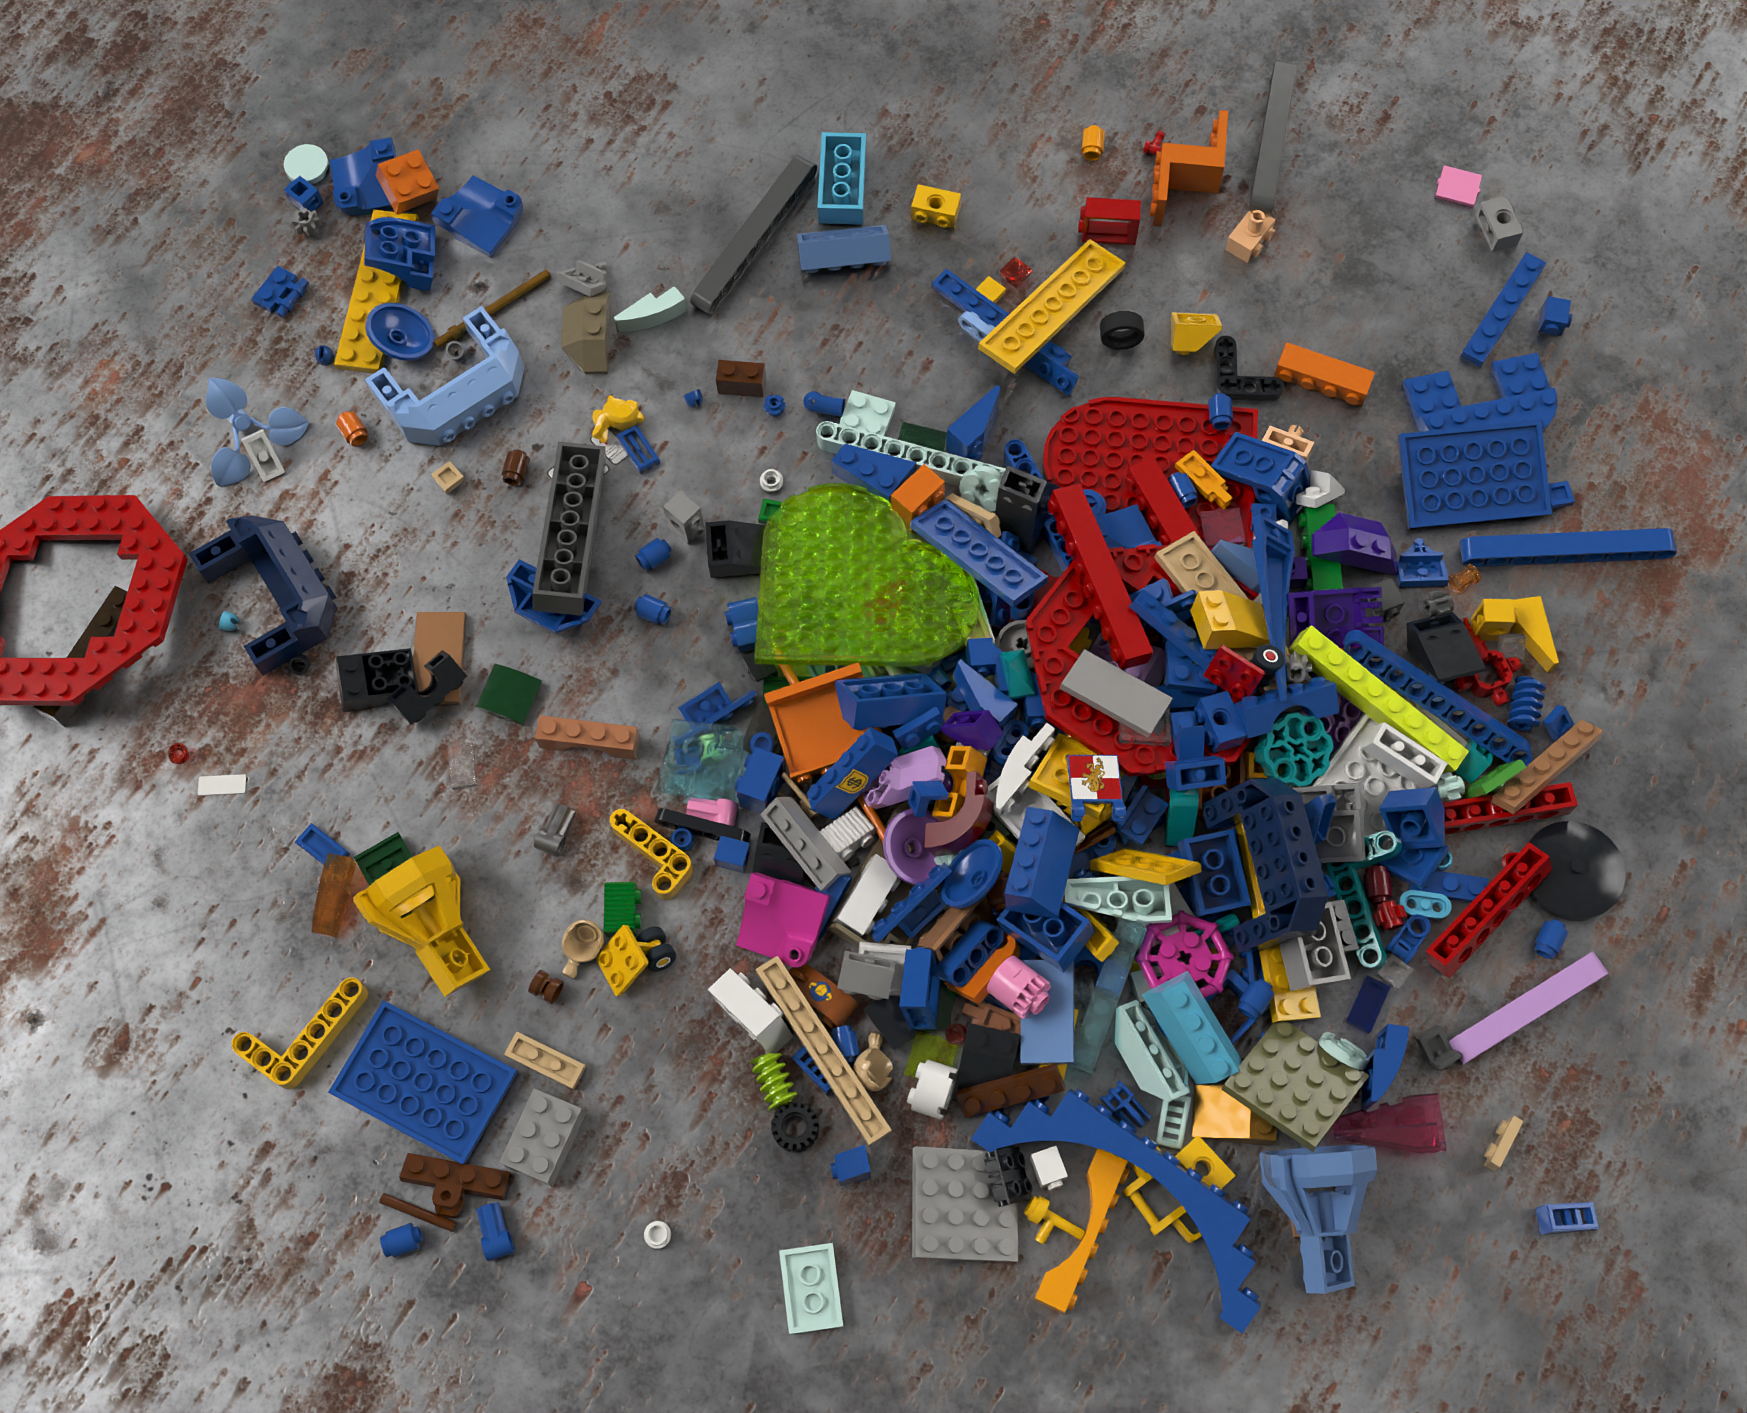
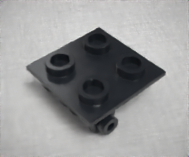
M1020 1148L999 1149L986 1153L984 1162L987 1173L999 1170V1173L988 1175V1178L1001 1177V1181L991 1183L990 1186L1003 1185L992 1189L995 1203L998 1202V1206L1003 1207L1013 1203L1029 1201L1032 1197V1184L1027 1178L1025 1158L1020 1152Z

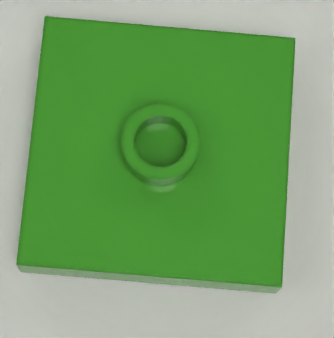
M1520 759L1499 765L1467 786L1463 796L1467 799L1487 794L1490 791L1494 792L1503 787L1505 781L1525 769L1526 765Z

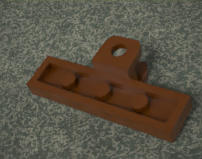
M407 1153L399 1178L401 1182L433 1187L432 1201L436 1214L456 1218L463 1208L466 1198L465 1193L504 1201L511 1173L504 1170L466 1163L462 1165L455 1161Z

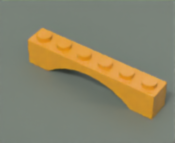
M1097 1148L1086 1174L1091 1207L1085 1235L1069 1258L1044 1274L1033 1301L1061 1314H1064L1067 1309L1072 1311L1078 1295L1074 1294L1077 1283L1083 1284L1088 1273V1269L1084 1268L1088 1258L1093 1260L1099 1244L1094 1243L1098 1233H1104L1109 1219L1105 1218L1108 1208L1114 1209L1119 1194L1115 1193L1119 1183L1124 1185L1128 1176L1129 1169L1125 1168L1127 1160Z

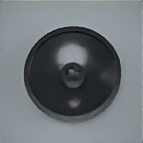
M1576 821L1556 822L1542 828L1529 840V843L1550 856L1552 871L1529 894L1532 900L1547 913L1568 921H1586L1604 914L1620 898L1626 879L1624 861L1613 841L1597 828Z

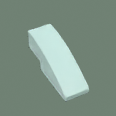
M675 286L658 298L649 293L614 317L616 329L619 333L631 332L663 324L687 311L686 300Z

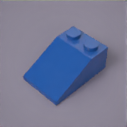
M998 385L947 428L946 451L949 454L976 461L982 458L984 448L999 411L1000 387Z

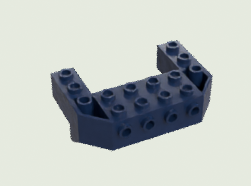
M250 515L228 519L226 522L231 529L230 531L190 552L189 555L208 584L249 560L252 561L286 620L285 623L244 645L254 665L264 676L290 661L295 655L302 654L326 640L337 607L333 602L336 596L330 586L324 587L322 584L325 578L318 567L316 569L312 568L311 563L314 560L308 550H301L300 545L303 542L297 532L291 533L284 521Z
M1278 778L1249 779L1201 804L1207 829L1231 828L1241 822L1243 823L1266 913L1233 927L1238 952L1263 951L1295 937L1315 935L1325 909L1328 892L1302 795Z

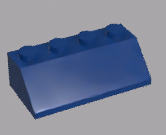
M923 673L835 681L842 717L855 730H865L869 727L887 728L891 725L903 726L934 707H937L942 717L944 716L947 693Z
M1027 807L1004 893L1006 910L1057 919L1059 917L1077 844L1079 828L1053 810Z

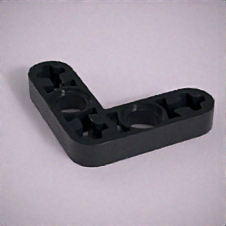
M1227 335L1217 339L1214 348L1216 394L1224 393L1226 396L1231 397L1232 400L1274 401L1282 396L1284 383L1278 377L1238 376L1236 341ZM1223 344L1227 345V348H1229L1226 356H1223ZM1227 363L1231 365L1232 370L1225 372L1221 370L1220 365ZM1237 384L1240 385L1239 392H1237ZM1252 384L1255 386L1256 391L1247 392L1243 386ZM1228 385V388H1230V390L1225 391V387L1223 386ZM1270 386H1274L1276 392H1272Z

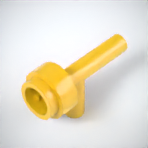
M1035 1195L1031 1197L1024 1210L1027 1219L1036 1225L1042 1219L1045 1220L1035 1237L1036 1241L1044 1245L1054 1226L1079 1240L1083 1238L1085 1230L1048 1210L1049 1200L1040 1195L1038 1197Z

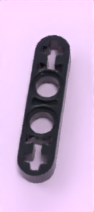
M664 808L658 809L654 820L655 823L674 830L685 828L692 831L694 835L719 841L721 836L749 843L751 836L748 831Z

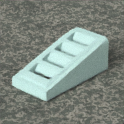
M1187 1094L1173 1100L1184 1103L1183 1107L1168 1105L1169 1102L1163 1099L1156 1137L1158 1145L1182 1150L1191 1102V1095ZM1167 1111L1182 1113V1117L1177 1118L1166 1114ZM1165 1121L1180 1124V1129L1164 1126ZM1163 1132L1178 1135V1140L1162 1137Z

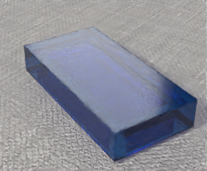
M1367 975L1345 1022L1369 1034L1391 986Z

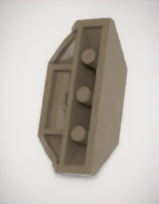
M600 292L591 297L584 294L563 307L561 349L580 367L584 374H608L611 292Z

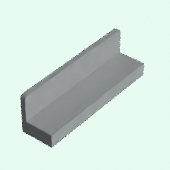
M776 797L760 814L820 891H826L839 876L851 873V870L792 797Z

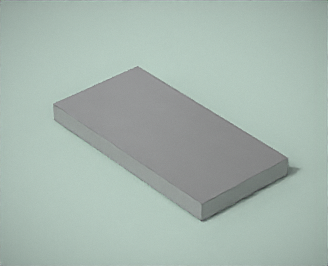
M1085 649L1059 688L1147 738L1150 737L1173 699Z

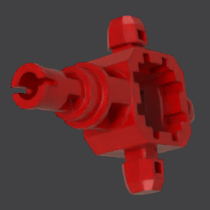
M1465 617L1463 618V623L1483 663H1486V665L1490 664L1491 667L1495 666V672L1498 678L1501 677V680L1491 685L1489 683L1485 684L1484 681H1479L1480 676L1476 673L1473 676L1457 678L1454 681V685L1458 691L1470 689L1473 695L1479 698L1492 695L1490 698L1493 703L1498 707L1503 706L1509 701L1507 692L1504 689L1510 683L1513 673L1518 671L1522 664L1518 657L1505 659L1501 652L1496 650L1489 651L1485 640H1481L1479 635H1475L1469 619Z

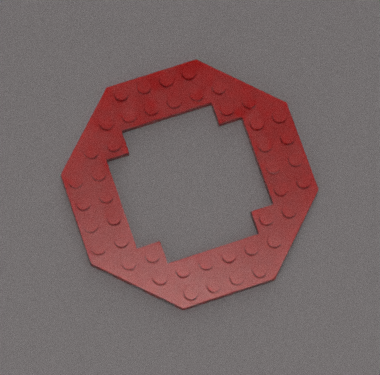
M136 495L48 496L0 530V593L11 561L34 560L40 540H121L117 552L121 560H137L114 637H91L84 658H1L6 641L0 637V705L76 706L84 700L83 696L94 688L98 690L112 680V675L123 667L127 669L143 657L141 654L152 646L156 648L164 642L188 559Z
M1138 545L1136 548L1124 549L1123 547L1108 548L1125 587L1133 593L1146 587L1151 580L1157 582L1165 578L1168 580L1174 595L1179 596L1182 594L1154 558L1158 551L1169 545ZM1072 561L1025 622L1045 719L1097 755H1118L1119 770L1129 777L1166 773L1165 762L1177 761L1169 723L1159 736L1152 732L1150 737L1147 738L1059 689L1061 683L1080 656L1069 647L1093 617V605L1090 598H1087L1084 594V584L1081 577L1076 575L1075 563ZM1231 576L1247 598L1254 601L1259 594ZM1258 689L1253 694L1256 697L1262 695ZM1230 694L1233 703L1241 701ZM1214 720L1218 725H1222L1220 721ZM1246 737L1240 746L1213 753L1211 747L1206 744L1204 739V757L1217 756L1224 758L1225 766L1233 765L1251 738Z

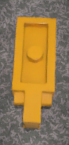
M1192 450L1176 462L1175 468L1181 474L1186 473L1193 486L1210 502L1215 500L1223 510L1231 504L1232 497L1226 492L1228 490V487L1225 485L1226 481L1195 450Z

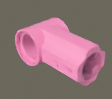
M691 796L688 801L686 814L734 827L739 804L728 799L714 801Z

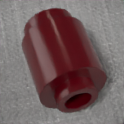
M1373 866L1367 868L1364 875L1367 900L1373 901V905H1379L1393 898L1390 873L1387 872L1386 867Z

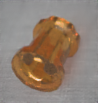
M1472 564L1465 566L1464 570L1456 575L1451 574L1448 577L1450 587L1457 594L1464 593L1465 588L1481 581L1480 573Z

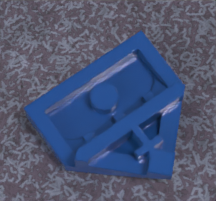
M1418 537L1414 544L1405 553L1403 552L1397 562L1399 587L1447 586L1449 578L1445 561L1442 560L1444 553L1441 551L1435 552L1424 545L1425 541Z

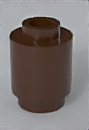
M515 449L507 453L501 473L503 476L502 480L506 484L520 486L521 482L525 480L530 458L524 451Z

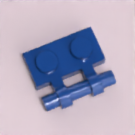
M277 265L251 300L253 304L270 313H273L279 307L275 313L283 318L287 312L290 313L296 300L305 294V289L309 282L305 278H301L296 283L298 278L295 274Z

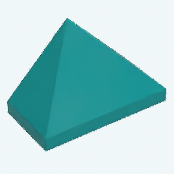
M1025 650L1000 653L1010 699L1035 696Z

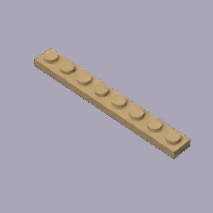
M776 956L758 967L756 973L784 1013L785 1018L868 1146L891 1133V1128L779 957Z

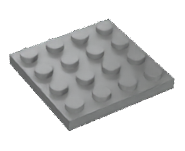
M917 1146L913 1148L912 1258L1018 1262L1017 1203L999 1207L998 1202L995 1203L992 1189L1003 1185L990 1186L991 1183L1001 1181V1177L988 1178V1175L999 1173V1170L987 1173L984 1159H986L985 1154L989 1153L988 1151Z

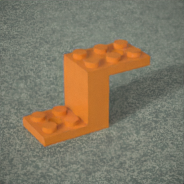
M1219 110L1218 119H1213L1212 133H1210L1209 146L1211 147L1162 143L1161 152L1157 151L1153 169L1154 183L1152 184V202L1149 216H1153V226H1162L1168 189L1218 194L1225 166L1228 111Z

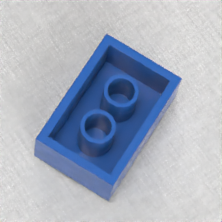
M1233 829L1187 838L1177 842L1181 859L1201 863V872L1186 878L1195 917L1251 905Z
M1063 902L1058 919L1009 911L1006 908L996 919L1005 933L1063 973L1095 933L1090 920Z

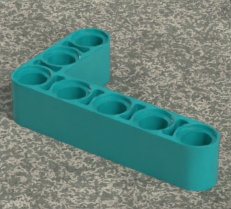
M1169 788L1170 801L1165 826V846L1178 847L1177 842L1193 837L1199 803L1198 788L1181 791Z
M1381 831L1364 837L1365 847L1369 848V854L1365 857L1366 860L1344 862L1340 867H1336L1335 862L1326 863L1330 877L1336 887L1335 891L1338 900H1345L1359 947L1356 950L1358 959L1362 965L1371 970L1382 969L1386 965L1387 955L1357 870L1395 857L1401 852V840L1390 831ZM1388 838H1392L1393 846L1388 850H1384L1383 842ZM1347 879H1352V888L1344 891L1343 883ZM1355 903H1360L1361 911L1357 915H1352L1351 907ZM1363 927H1368L1370 930V934L1366 939H1360L1359 932ZM1377 951L1378 960L1373 964H1369L1367 960L1369 953Z

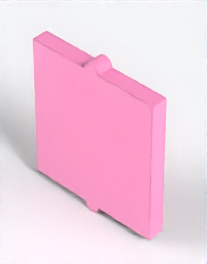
M1444 165L1441 177L1437 180L1438 188L1435 198L1474 207L1477 194L1480 193L1479 185L1482 175Z

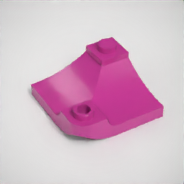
M758 872L751 873L744 896L745 907L736 946L771 958L778 956L783 964L791 967L805 965L815 949L831 895ZM793 950L798 951V959L793 958Z

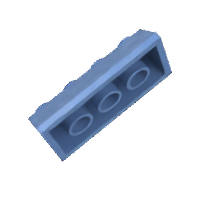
M886 225L797 234L801 270H806L807 273L818 272L819 268L839 270L842 268L841 266L850 265L851 268H860L865 263H873L875 266L885 265L886 261H891L889 233Z

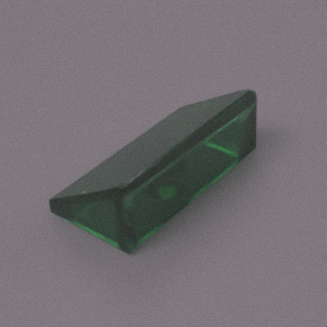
M902 422L898 440L944 452L947 432Z

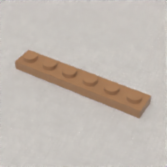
M1581 719L1526 766L1525 769L1493 795L1492 803L1514 815L1602 738L1603 730Z

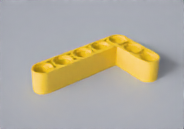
M354 977L344 979L282 1056L248 1032H240L234 1036L231 1043L232 1050L274 1083L284 1089L291 1090L300 1084L364 1004L368 997V990L363 983ZM358 986V993L355 996L349 997L350 989ZM342 1007L341 1014L338 1017L332 1018L333 1010ZM325 1028L324 1035L316 1039L315 1034L317 1030ZM251 1040V1047L247 1051H242L243 1044ZM303 1049H308L307 1056L299 1060V1053ZM271 1055L270 1063L262 1066L263 1058ZM287 1070H291L289 1079L282 1081V1074Z

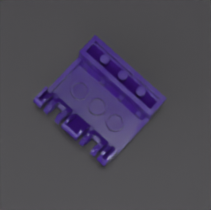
M1382 587L1325 589L1287 593L1290 646L1300 632L1311 625L1339 648H1344V637L1353 630L1365 633L1384 646L1383 626H1369V623H1383V617H1366L1365 608L1378 609L1383 607L1382 601H1368L1371 598H1382ZM1358 643L1350 644L1351 647L1361 646ZM1312 671L1308 672L1311 678L1318 677Z

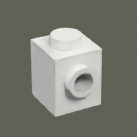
M1057 1146L1031 1154L1030 1161L1040 1188L1048 1187L1050 1191L1064 1185L1062 1181H1065L1068 1175Z

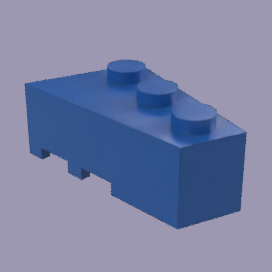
M844 444L831 460L833 475L889 510L891 508V494L916 472V462L849 444Z

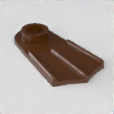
M1104 821L1085 835V839L1076 846L1074 855L1116 832L1114 822Z

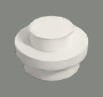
M662 1221L650 1223L644 1231L645 1242L654 1249L665 1247L671 1239L669 1226Z

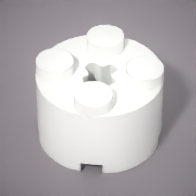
M927 1059L926 1063L920 1062L915 1075L919 1079L916 1089L911 1088L907 1103L912 1105L911 1110L943 1120L944 1115H941L940 1112L941 1109L947 1110L956 1083V1081L951 1079L952 1074L958 1075V1069Z

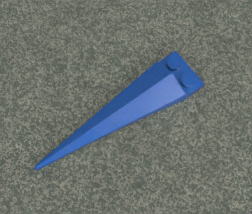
M1259 514L1253 518L1255 539L1252 540L1270 645L1280 649L1284 655L1282 668L1275 672L1280 703L1287 700L1285 666L1287 593H1289L1295 550L1292 531Z

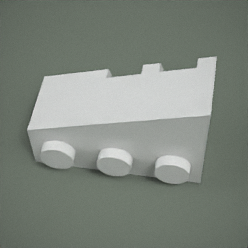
M730 968L708 991L737 1024L739 1023L754 1041L757 1040L762 1045L766 1054L777 1053L794 1037L781 1018L784 1013L776 1004L769 1005L766 1002L767 997L759 988L753 990L749 986L751 982L743 973L740 972L737 975Z

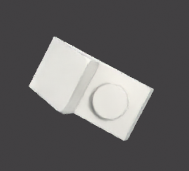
M263 429L241 439L263 482L285 473L276 451Z
M1311 470L1310 487L1296 495V504L1317 508L1345 494V489L1331 474Z

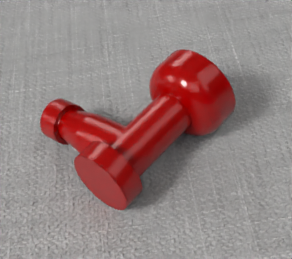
M1158 131L1152 142L1146 141L1143 154L1148 155V153L1156 155L1157 151L1161 152L1162 147L1160 145L1165 137L1163 131Z

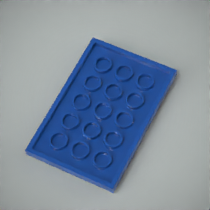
M1541 420L1401 433L1398 435L1408 529L1548 516L1552 514Z
M383 1000L328 1093L464 1165L470 1158L518 1071Z

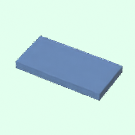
M1021 960L1049 981L1051 986L1047 991L1050 999L1044 1009L1037 1015L1031 1013L1028 1019L1025 1018L1023 1020L1021 1018V1065L1075 1064L1074 960L1064 973L1046 960Z

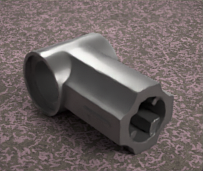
M555 804L545 827L540 828L535 837L534 848L558 857L564 849L566 834L576 815L575 811L565 805Z

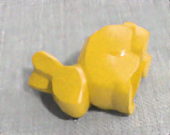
M609 395L603 410H595L593 412L592 420L595 428L592 432V437L599 439L604 444L608 439L609 427L625 431L638 423H643L645 417L638 410V403L633 400L624 401Z

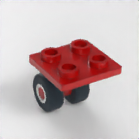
M1264 644L1256 649L1252 659L1248 661L1228 647L1221 645L1203 676L1242 701V698L1251 696L1256 687H1267L1272 683L1276 676L1275 672L1281 669L1284 664V655L1277 647Z

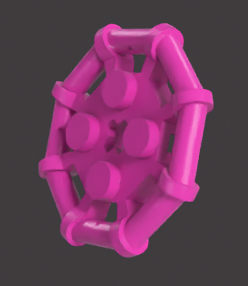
M1179 910L1177 914L1172 915V922L1149 923L1146 926L1147 931L1140 951L1135 956V962L1139 963L1150 988L1153 989L1188 971L1195 983L1203 980L1206 986L1199 989L1204 998L1215 993L1220 994L1223 991L1222 986L1230 963L1234 960V954L1230 953L1218 929L1219 925L1216 922L1211 923L1187 914L1184 910ZM1186 924L1203 930L1204 933L1200 937L1194 932H1187ZM1178 925L1179 932L1165 937L1162 931ZM1210 936L1219 952L1218 954H1211L1205 942ZM1156 939L1161 943L1158 955H1150L1151 948ZM1184 952L1190 955L1191 958L1188 965H1185L1184 962H1178L1177 959L1180 957V953ZM1211 962L1219 963L1214 978L1207 974ZM1157 963L1163 975L1159 980L1151 964Z

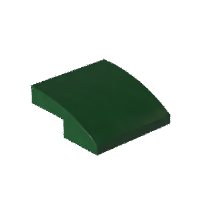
M494 664L475 708L497 718L501 716L522 726L542 680L518 670Z

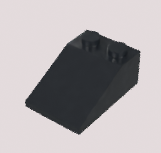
M968 1023L952 1100L958 1102L956 1097L957 1090L1011 1076L1020 1034ZM1004 1108L996 1109V1111L1004 1112Z

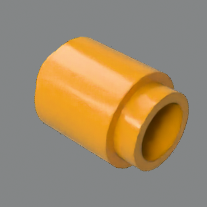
M1091 125L1083 130L1081 152L1086 160H1098L1103 154L1105 131L1097 125Z

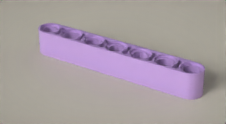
M1591 952L1457 1035L1449 1043L1452 1049L1459 1051L1461 1055L1459 1060L1464 1065L1609 974V972L1596 954Z

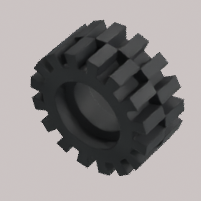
M793 1101L788 1102V1105L784 1106L783 1104L780 1106V1110H776L774 1113V1118L771 1121L772 1134L777 1144L783 1147L784 1150L788 1152L789 1150L793 1152L805 1151L807 1147H811L814 1144L815 1139L817 1140L819 1131L818 1118L814 1110L807 1104L803 1105L802 1102L798 1101L797 1103H793ZM799 1117L805 1122L806 1128L802 1135L792 1137L786 1133L785 1125L790 1118Z

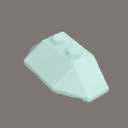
M1137 1000L1116 1008L1114 1043L1140 1089L1168 1102L1190 1092L1188 1071L1170 1041L1160 1031L1153 1013L1142 1007L1141 1003Z

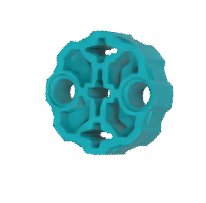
M1282 712L1275 719L1271 732L1258 735V743L1254 748L1256 762L1261 764L1264 775L1267 778H1278L1285 784L1300 787L1310 785L1316 777L1324 775L1330 766L1329 757L1333 750L1332 737L1326 733L1323 722L1314 716L1300 714L1299 712ZM1308 722L1310 725V731L1306 734L1304 727L1305 724ZM1280 764H1282L1283 772L1279 776L1277 773V768Z

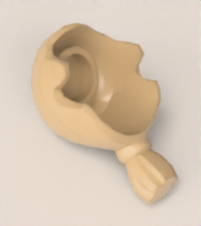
M581 919L573 922L566 929L562 938V950L569 959L563 968V975L574 979L577 976V966H579L580 962L593 960L602 949L604 935L595 922Z
M873 1032L868 1037L869 1048L857 1057L853 1065V1072L864 1089L877 1092L886 1087L892 1080L888 1075L893 1070V1066L889 1058L880 1050L883 1037Z

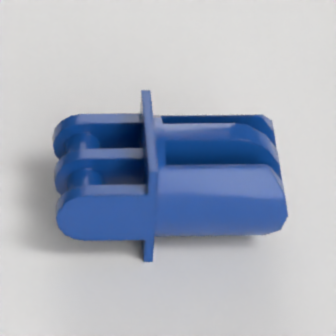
M1118 1081L1116 1083L1117 1086L1114 1089L1110 1088L1108 1090L1109 1093L1105 1097L1101 1096L1100 1100L1113 1113L1112 1116L1115 1114L1120 1121L1124 1120L1135 1128L1133 1133L1136 1134L1137 1129L1132 1122L1137 1127L1142 1128L1145 1122L1141 1116L1146 1121H1150L1153 1117L1133 1097L1134 1093H1131L1121 1081ZM1121 1092H1124L1128 1097L1124 1101L1119 1096ZM1114 1099L1119 1104L1116 1109L1110 1103Z

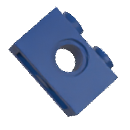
M1224 691L1200 698L1194 708L1197 722L1205 728L1204 739L1206 744L1211 747L1213 753L1240 746L1247 737V732L1229 692ZM1214 720L1220 721L1222 725H1218Z
M1207 756L1165 762L1167 787L1170 789L1181 791L1226 784L1224 758Z

